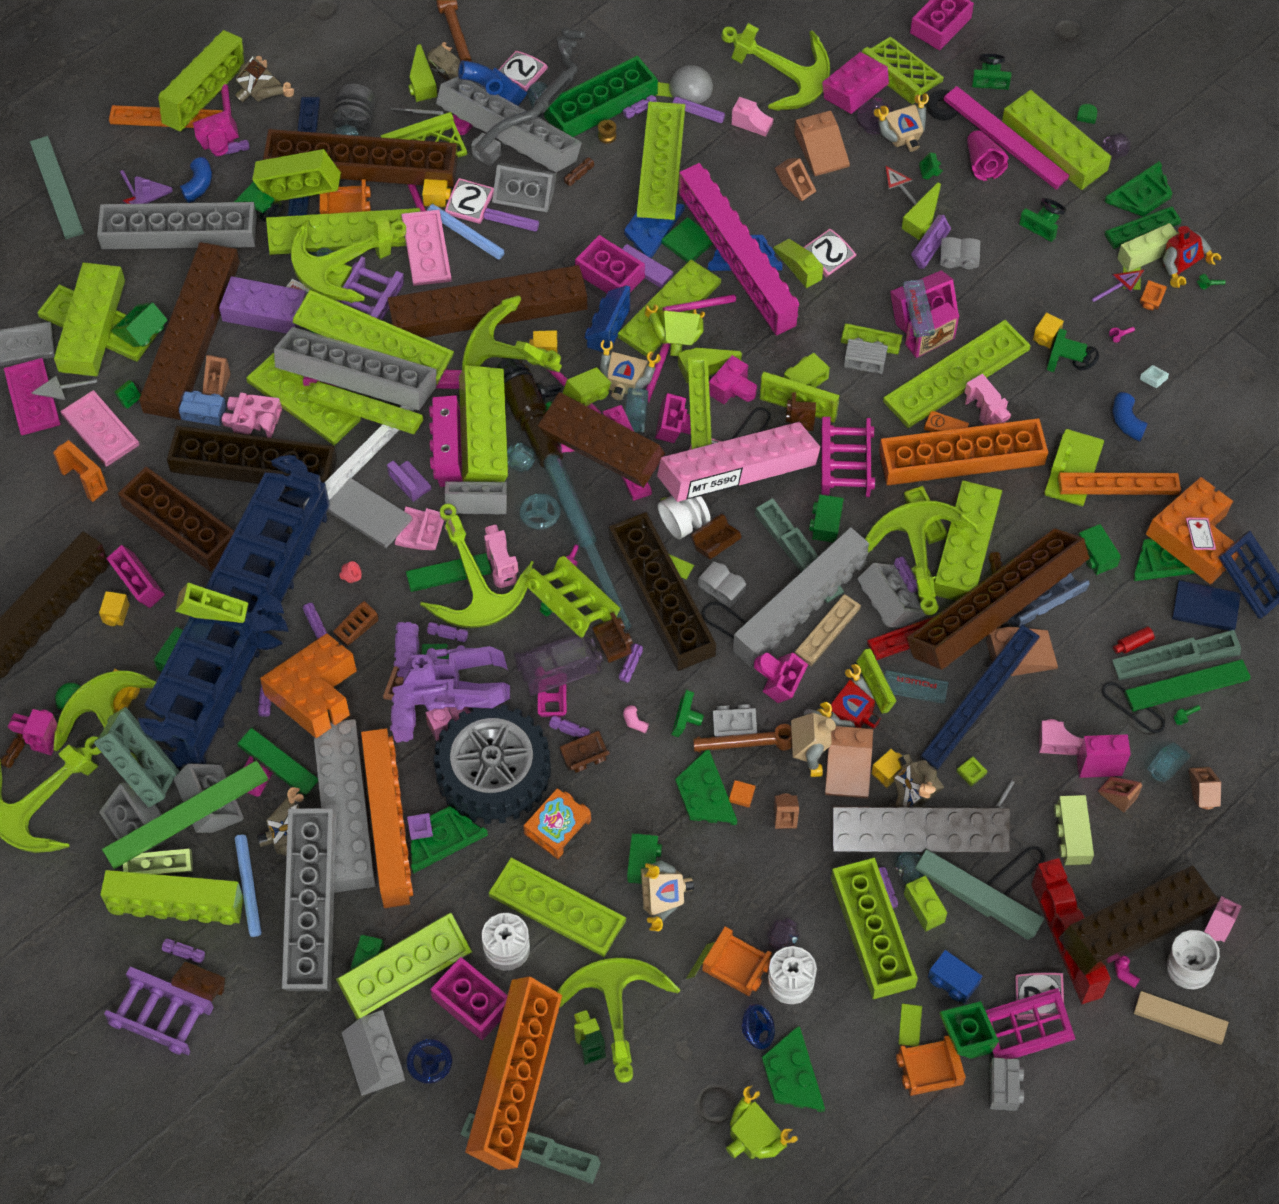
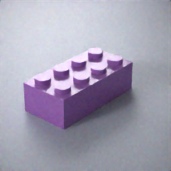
M231 276L219 307L222 321L287 334L292 327L300 329L301 326L293 323V317L307 294L304 290Z

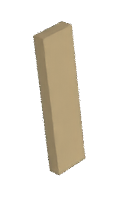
M844 594L798 647L795 654L812 666L861 609V605Z
M1142 991L1139 994L1134 1014L1220 1045L1223 1043L1229 1023Z

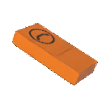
M932 411L927 419L924 430L937 432L968 428L969 423Z

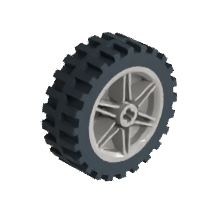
M504 704L501 705V708H485L480 710L479 708L472 707L473 712L468 714L462 711L459 713V719L456 722L451 719L447 723L448 731L442 730L440 732V743L436 742L434 747L435 755L433 756L436 780L442 797H446V803L450 807L455 805L456 810L462 816L465 813L469 814V818L474 822L477 821V818L484 819V824H491L493 819H499V824L506 823L505 818L513 816V819L516 820L520 818L521 811L530 812L532 810V803L534 801L537 803L541 801L542 790L547 791L548 778L551 777L550 750L547 737H543V729L540 725L534 726V719L530 715L524 718L522 710L515 708L513 712L508 710V705ZM487 741H493L492 745L489 746ZM514 767L516 771L511 773L509 769ZM477 772L478 774L476 777H472L471 773Z

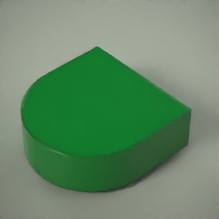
M1091 104L1080 106L1077 121L1095 124L1097 108Z

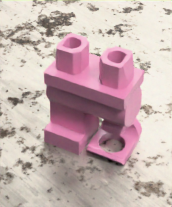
M981 374L967 382L964 392L966 394L965 405L976 399L978 400L976 406L981 408L979 414L980 421L984 425L1006 423L1011 416L1006 409L1008 401L1005 398L1001 400V395L988 379Z
M240 393L239 397H229L227 407L228 410H233L234 413H224L222 423L224 426L231 427L234 433L245 435L251 434L253 429L260 431L262 427L266 432L267 438H272L275 426L278 424L282 412L280 399L247 395L246 393Z
M497 525L486 527V535L484 536L485 550L488 560H491L494 584L498 588L516 584L518 562L515 556L509 557L504 530L499 531ZM511 577L513 578V579H511V580H509V581H504V580H506L507 578H511Z

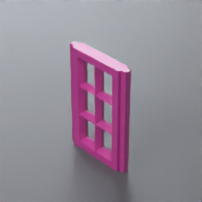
M1059 988L986 1010L992 1027L993 1021L1010 1016L1013 1028L996 1033L997 1038L1015 1032L1018 1044L1004 1049H1000L998 1043L993 1050L994 1058L1015 1059L1076 1040ZM1055 1002L1058 1014L1041 1019L1037 1008ZM1032 1009L1036 1021L1018 1026L1015 1014ZM1060 1018L1064 1030L1046 1035L1042 1023ZM1038 1025L1041 1037L1023 1042L1020 1030Z

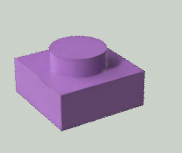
M429 813L407 817L411 840L433 836Z

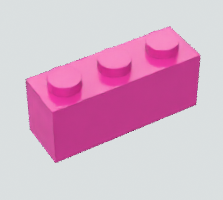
M121 545L106 558L140 603L151 608L165 595L135 553Z

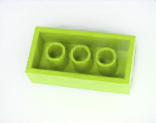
M322 149L256 161L252 180L262 192L275 199L274 202L338 191L341 172L325 150Z

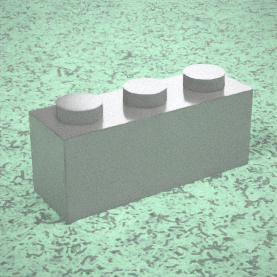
M445 482V504H452L456 508V514H506L507 482ZM446 510L445 514H452V512L450 510Z

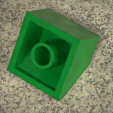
M153 302L138 304L111 329V332L132 347H144L151 341L150 337L154 333L157 334L164 329V324L168 320Z
M981 1001L939 1013L958 1055L972 1059L991 1054L999 1043Z

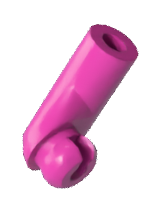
M1123 956L1115 961L1116 975L1120 980L1135 988L1140 978L1130 973L1128 965L1130 960L1127 956Z

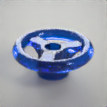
M752 1004L744 1012L742 1032L748 1042L757 1049H766L772 1044L775 1036V1025L770 1012L764 1006ZM756 1011L763 1014L767 1023L759 1020ZM768 1031L767 1039L764 1042H758L760 1034Z
M422 1040L409 1051L406 1062L407 1069L411 1076L419 1082L427 1084L436 1083L446 1077L451 1069V1052L444 1043L438 1040ZM434 1046L443 1053L434 1056L426 1054L421 1048ZM415 1054L421 1058L422 1075L414 1068L413 1060ZM432 1060L433 1064L427 1065L426 1062ZM445 1061L443 1070L435 1076H430L439 1070V1062Z

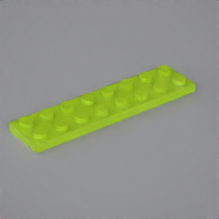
M648 101L637 217L675 220L685 104Z
M420 208L268 217L266 222L269 255L290 254L293 240L306 220L309 221L305 250L307 252L337 251L370 238L374 231L375 219L386 215L391 228L394 222H402L401 214L420 212ZM405 236L401 238L394 237L391 247L406 246Z
M309 290L293 317V323L325 337L436 369L437 385L454 354V351L312 290Z
M1004 320L885 396L883 402L907 428H910L929 416L930 412L938 410L963 394L967 382L981 374L986 378L1029 351L1031 345Z

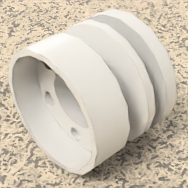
M669 496L658 503L659 515L668 531L676 539L680 540L690 534L693 528L699 529L702 525L710 522L709 510L701 496L679 502L673 496Z
M499 913L485 923L482 930L484 955L488 963L494 968L503 971L514 970L520 967L527 960L530 953L529 933L525 922L517 915Z
M1197 930L1182 932L1177 936L1167 960V972L1170 978L1177 985L1185 989H1198L1207 985L1211 981L1220 958L1219 947L1216 941L1209 934Z
M795 946L784 947L774 954L770 961L767 981L769 991L774 998L782 1003L797 1004L810 996L813 992L817 970L815 960L811 954L803 948Z

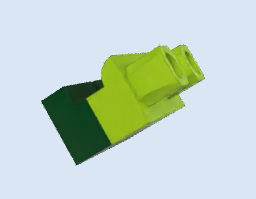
M587 1010L574 1014L576 1021L574 1025L575 1041L580 1045L584 1065L606 1058L605 1041L596 1018L590 1019Z

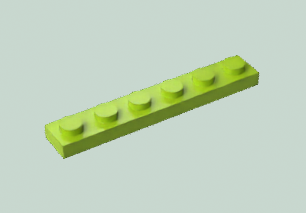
M708 356L688 357L692 449L712 444Z
M319 381L316 382L308 394L310 401L411 434H415L423 422V415Z

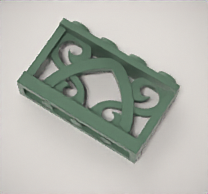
M124 707L108 718L107 725L94 744L147 807H151L165 798L173 778L180 771L157 743L146 737L141 730L139 722ZM130 749L143 763L144 768H142L140 764L135 760V758L131 755Z

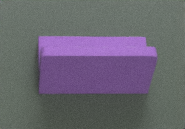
M394 461L387 464L389 477L412 502L431 490V485L409 461L404 462L400 466Z

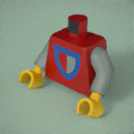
M1187 226L1179 227L1178 234L1167 241L1163 257L1164 267H1166L1169 276H1172L1170 284L1174 288L1186 285V279L1183 276H1178V274L1204 258V254H1206V262L1208 264L1216 265L1213 257L1216 260H1221V256L1218 253L1210 251L1211 247L1198 232H1193Z
M856 664L851 665L854 674L850 669H846L845 675L853 678V681H848L831 705L828 702L821 703L820 706L823 709H818L817 711L822 716L831 718L836 726L861 728L865 723L875 729L881 718L872 713L875 706L874 697L863 677L859 676L861 673L860 666Z

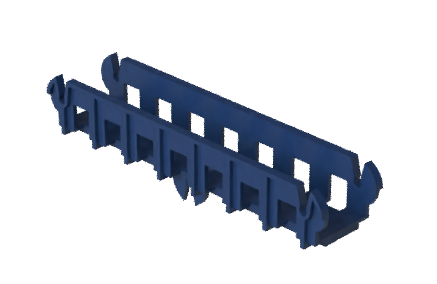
M286 455L271 461L274 467L291 475L285 476L284 474L265 472L205 587L206 589L248 602L245 621L238 623L190 616L145 703L147 710L160 718H165L164 721L159 722L156 719L138 718L141 730L146 737L154 741H161L172 749L176 748L174 752L163 749L162 751L177 768L187 764H206L205 753L218 728H224L223 718L236 692H242L241 682L253 658H259V649H274L283 644L269 633L263 632L269 630L289 632L286 621L277 613L284 614L281 602L288 588L293 590V578L304 556H310V544L321 522H327L326 512L330 506L326 484L321 482L319 475L308 472L306 465L296 459V456ZM286 486L297 489L283 493ZM308 500L305 508L303 509V504ZM289 526L292 527V534L286 533ZM271 561L275 562L274 568L269 566ZM254 595L257 596V602L252 600ZM236 630L239 631L240 636L235 635ZM220 666L222 671L217 670V667Z

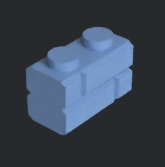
M199 391L184 393L183 401L179 408L182 420L221 426L222 417L226 411V403L223 397L218 394L205 395Z

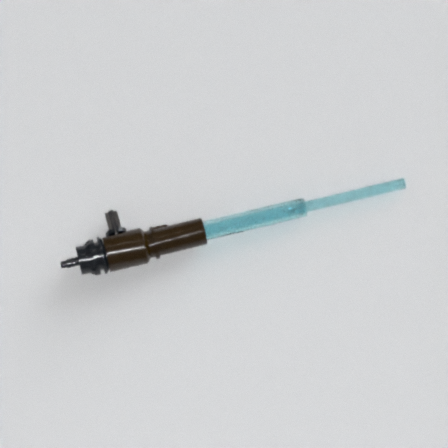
M502 358L503 360L498 364L497 368L504 369V392L515 420L520 423L522 431H525L540 466L546 469L579 546L585 547L605 594L621 608L617 618L621 617L625 626L623 631L631 628V624L594 544L597 538L562 462L564 455L558 442L544 435L538 427V424L546 414L545 398L557 396L559 392L561 393V386L558 384L543 386L541 383H535L533 374L528 366L522 363L521 359Z

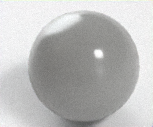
M687 65L679 68L672 75L669 91L673 98L680 97L700 104L711 96L713 82L708 72L696 65Z

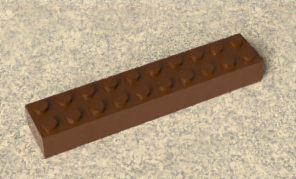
M268 129L263 160L324 149L341 172L340 179L359 181L366 179V181L412 185H424V179L446 180L448 187L454 188L458 160L457 143Z
M199 243L139 399L143 413L181 420L179 408L183 401L184 393L192 392L221 315L220 304L231 276L235 277L240 264L237 249Z
M580 265L388 297L392 325L422 338L475 329L488 312L500 305L503 300L516 296L521 297L517 309L511 311L497 325L588 310L587 293Z
M1054 528L907 637L913 658L940 670L946 668L951 662L962 656L967 650L978 644L979 641L1089 559L1084 538Z

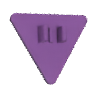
M135 177L136 204H148L173 191L172 187L150 181V179Z

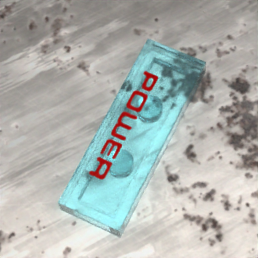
M923 279L905 281L903 288L914 336L934 335L935 328Z
M886 670L885 679L893 694L945 704L949 682Z

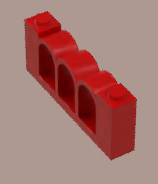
M1057 858L1038 864L1031 886L1081 1004L1103 998L1111 978L1106 966L1100 967L1084 976L1058 939L1071 924L1085 917L1077 907L1073 889L1067 881L1068 877L1060 859Z

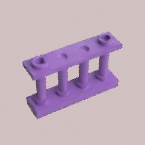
M361 256L358 263H354L352 273L343 288L355 290L375 298L378 303L376 306L370 307L361 302L335 301L383 320L389 310L388 297L398 295L404 285V275L396 271L393 277L388 278L366 269L365 257ZM361 275L385 284L387 288L384 292L381 291L380 293L357 282Z
M130 967L126 975L131 986L116 1014L108 1010L105 1011L104 1015L108 1020V1024L116 1029L125 1028L165 1045L175 1054L181 1055V1053L189 1055L191 1051L184 1042L198 1016L202 1015V1013L211 1014L214 1008L212 1002L172 986L171 983ZM142 988L150 990L151 995L136 1022L124 1018L137 992L142 990ZM164 996L169 998L171 1003L155 1031L144 1025L158 999ZM186 1005L190 1007L191 1012L177 1038L174 1039L165 1035L164 1033L178 1007Z

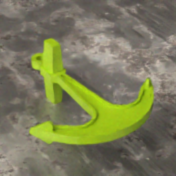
M749 23L741 34H737L733 27H725L721 34L723 41L727 43L733 42L735 46L732 59L742 64L747 54H754L797 83L799 93L769 104V109L789 110L802 108L814 102L822 94V82L830 76V62L823 44L813 31H810L809 34L815 64L804 67L757 45L755 38L759 29Z
M386 215L374 220V231L370 238L318 257L309 254L305 250L309 221L306 220L292 243L291 259L293 269L301 283L309 290L333 300L348 301L350 303L364 301L365 297L351 289L331 284L327 280L328 274L375 247L376 255L379 259L390 255L391 242H393L394 237L401 238L406 235V225L401 221H397L390 228L389 219Z
M516 296L503 300L500 305L488 312L475 327L465 348L462 369L464 365L480 367L486 359L491 357L523 359L532 365H539L554 372H559L562 365L559 364L561 361L560 354L553 350L547 351L536 348L521 341H517L515 346L495 341L494 330L496 325L511 311H515L521 301V297Z
M917 501L895 508L877 521L865 538L869 543V553L891 531L899 530L908 534L917 565L915 571L918 595L920 600H922L920 606L926 615L935 614L938 610L934 581L928 572L925 537L927 527L933 521L945 519L968 528H977V525L963 512L949 504L937 501Z
M444 504L440 508V517L442 520L447 521L445 529L450 542H452L453 546L457 545L473 594V600L463 610H453L441 605L421 602L420 605L434 616L455 626L480 628L495 624L509 616L522 602L528 588L524 584L534 562L531 561L509 593L496 594L488 588L464 541L466 533L461 520L456 515V508L452 504ZM446 510H450V511L452 512V514H451V515H445L444 512H445Z
M113 671L99 675L85 683L71 696L61 712L55 731L54 751H59L67 741L75 720L85 712L96 713L105 728L108 718L115 713L113 701L121 689L126 687L153 688L156 682L132 671ZM131 752V755L135 758V760L140 764L142 768H144L142 764L138 761L137 756Z
M98 737L88 738L85 742V748L67 745L59 753V756L65 761V765L22 800L14 804H7L2 799L0 762V838L15 848L33 853L52 852L70 846V844L52 839L32 837L28 828L29 820L72 773L81 772L88 776L98 767L95 761L92 760V755L101 753L97 746L92 749V745Z
M610 958L593 962L573 973L557 991L562 995L559 1008L583 988L593 987L603 992L613 1030L614 1042L611 1044L613 1064L616 1066L614 1069L615 1077L619 1082L626 1083L633 1078V1068L630 1065L632 1062L630 1045L624 1037L623 989L628 983L635 980H645L669 992L679 993L680 989L667 975L648 963L629 958Z

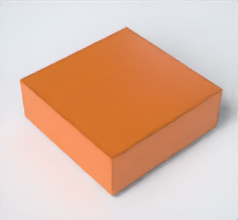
M735 780L729 798L730 803L750 808L756 786Z

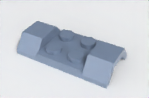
M1071 573L1068 574L1067 577L1060 580L1051 589L1024 607L1022 611L1016 613L1008 622L1017 628L1021 627L1022 624L1025 625L1034 620L1037 615L1045 614L1057 605L1065 603L1066 600H1070L1085 592L1089 586V580L1085 579L1082 582H1078Z

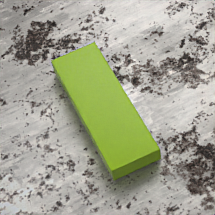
M845 323L841 343L848 344L849 339L854 340L855 338L871 343L881 342L884 345H888V353L898 355L903 335Z
M923 486L904 492V498L907 503L930 501ZM940 519L929 524L925 532L928 544L947 539L948 536Z
M865 649L856 663L860 666L861 673L881 713H888L897 701L872 650Z

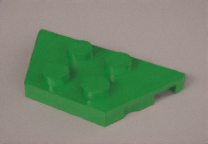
M1157 162L1106 196L1105 202L1144 217L1171 199L1173 193L1167 184L1166 175H1163L1161 162Z
M1145 539L1133 580L1141 581L1196 574L1154 540Z
M706 750L675 779V784L689 820H705L710 823L720 821L729 822L730 825H737V818L710 750Z
M450 806L431 815L430 822L433 836L411 840L412 872L414 874L488 836V831L484 827L480 828L472 823L471 819L460 815L458 811Z
M796 1027L762 1057L774 1103L791 1104L798 1108L807 1107L817 1109L818 1112H824V1103L801 1028Z

